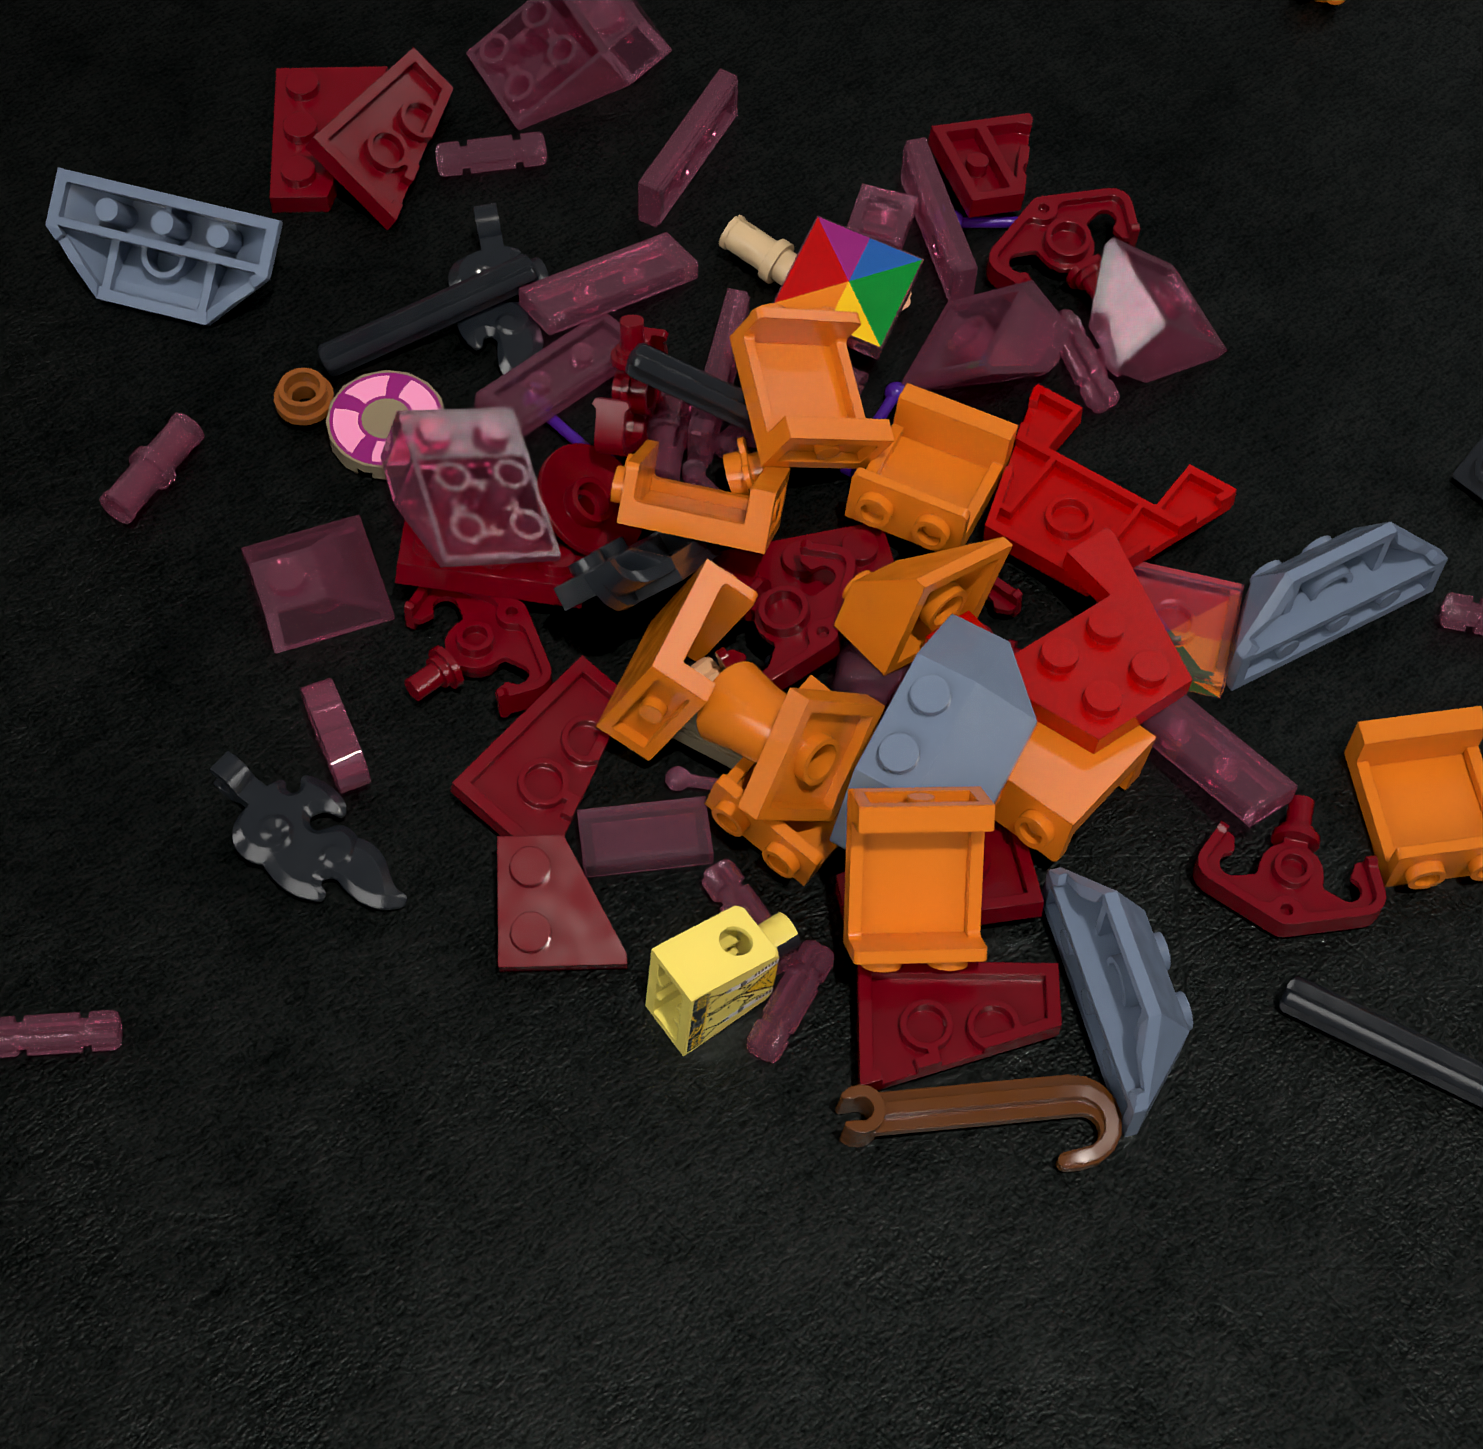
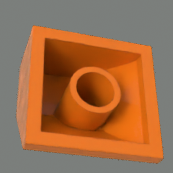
M1005 537L897 560L874 572L870 570L862 571L845 587L842 594L845 600L834 626L886 676L913 662L915 656L923 647L925 636L940 628L951 614L960 616L969 610L978 618L1013 545Z

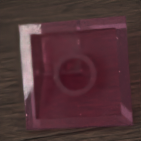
M1114 237L1105 244L1089 329L1100 345L1097 349V355L1111 373L1116 376L1124 374L1147 383L1219 358L1227 351L1174 265Z
M1033 280L948 301L903 379L902 384L906 386L909 383L925 390H936L1004 382L1028 376H1041L1050 372L1058 363L1060 351L1072 328Z
M360 515L241 548L275 654L395 619Z

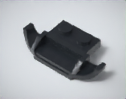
M657 531L630 546L626 544L623 536L568 565L567 567L573 577L553 589L565 611L596 595L605 605L616 611L626 610L682 581L694 573L706 559L712 561L722 553L717 544Z

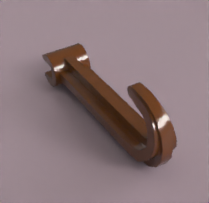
M1069 1074L878 1092L868 1085L858 1084L847 1088L841 1094L835 1109L837 1114L859 1112L866 1118V1120L846 1121L839 1141L849 1147L868 1145L876 1136L1072 1117H1084L1091 1120L1098 1131L1097 1141L1093 1145L1060 1154L1056 1160V1166L1062 1172L1082 1171L1098 1166L1112 1154L1122 1134V1115L1112 1094L1102 1084L1086 1076Z

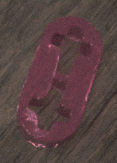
M327 678L301 687L300 692L305 709L339 793L342 794L370 784L371 778L366 761L333 680Z

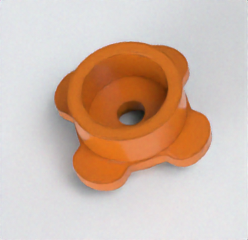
M740 437L737 438L739 450L724 454L723 463L731 492L750 496L751 487L764 467L761 466L758 451L750 453L745 438Z

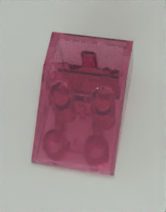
M528 0L469 49L466 54L515 127L521 130L631 85L669 54L672 49L637 0Z
M513 407L402 410L396 412L380 458L395 507L440 567L559 561L561 553L546 507L539 493L538 482Z

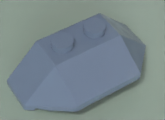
M58 168L45 225L55 240L59 241L69 260L97 299L210 326L271 279L283 221Z
M1385 522L1353 528L1333 539L1328 535L1322 536L1310 543L1300 555L1283 563L1279 560L1266 563L1250 578V586L1240 611L1224 682L1233 691L1432 592L1448 558L1436 546L1392 522Z
M951 614L915 656L858 761L848 788L981 786L995 804L1037 726V719L1010 642ZM848 789L829 839L831 843L845 850Z
M1061 867L1051 869L1047 872L1042 890L1043 908L1107 1090L1116 1099L1120 1109L1123 1136L1136 1135L1179 1057L1189 1031L1193 1028L1191 1008L1185 994L1182 991L1175 992L1168 974L1171 961L1166 940L1161 932L1153 933L1145 910L1116 890Z

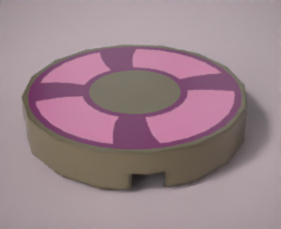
M391 370L363 374L344 385L330 402L326 418L332 452L346 468L358 473V469L363 472L372 473L373 478L390 480L409 476L431 464L439 453L438 447L443 442V438L445 440L447 432L446 414L442 399L432 386L408 372Z

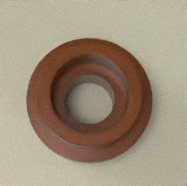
M296 368L287 372L280 379L274 392V403L278 414L285 421L295 425H311L326 418L330 402L334 398L330 382L318 371L311 368ZM305 398H309V399H310V400H308V401L298 402V401L301 400V399H305Z

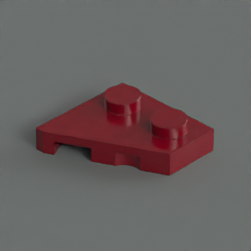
M1030 113L931 126L928 145L968 218L1021 210L1025 195L1027 178L1025 172L1030 146H1028L1029 135L1033 121Z
M564 835L497 836L499 971L627 968V953Z

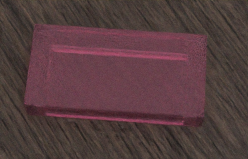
M705 796L577 810L583 872L585 876L595 877L713 864L714 852Z

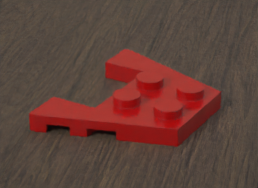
M1037 384L1032 390L1024 421L1021 422L1015 438L1013 453L1008 466L1004 469L985 523V541L1005 537L1013 545L1009 552L1010 555L1087 597L1090 594L1062 567L1068 550L1108 527L1115 534L1132 568H1135L1222 515L1233 506L1237 489L1189 464L1157 504H1152L1056 452L1081 423L1083 407Z
M1108 527L1068 550L1062 565L1098 603L1014 654L1037 721L1093 754L1185 696L1193 680L1120 543ZM969 610L958 616L989 631ZM938 629L925 636L923 646Z

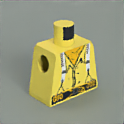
M733 906L659 944L651 950L645 1006L682 1056H685L769 997L773 991L779 959L800 946L798 932L790 919L781 912L776 913L757 925L745 908Z

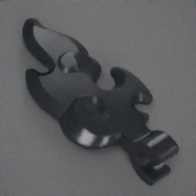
M496 203L473 207L481 250L469 254L453 264L448 276L449 286L521 254L518 248L504 246ZM535 257L531 261L537 272L538 284L526 291L534 296L538 304H544L550 295V279L542 260ZM511 297L457 322L462 338L473 350H481L484 340L487 338L495 339L498 343L497 357L499 368L507 382L523 392L528 393L534 390L533 373L541 358L544 342L542 332L537 325V314L531 306L516 302Z
M229 751L210 768V772L217 777L213 782L214 786L230 800L239 802L246 807L233 826L232 839L234 847L247 861L262 865L272 879L285 891L304 900L322 902L326 898V891L322 887L323 882L326 879H334L340 883L350 896L367 907L378 910H394L406 905V895L395 887L384 856L373 844L364 839L357 838L350 828L343 825H336L323 830H314L311 827L310 820L317 814L329 813L342 818L347 813L343 798L330 785L318 778L305 775L300 780L301 789L294 793L287 791L286 783L281 779L266 786L253 775L239 758Z

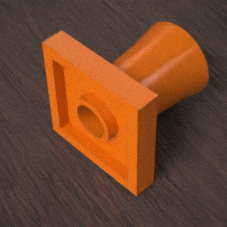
M742 661L727 667L713 680L716 685L707 703L697 712L696 722L698 733L704 740L732 750L757 763L738 808L756 820L834 821L844 800L854 769L872 738L885 705L871 696L861 693L790 687L786 694L754 663Z

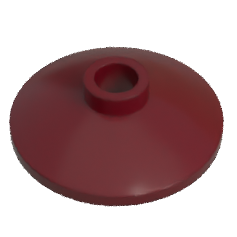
M573 443L562 446L550 454L540 468L537 479V494L546 521L563 542L584 555H589L594 550L623 536L628 546L637 542L643 528L617 523L620 504L611 502L614 475L618 465H623L610 454L596 453L595 446Z

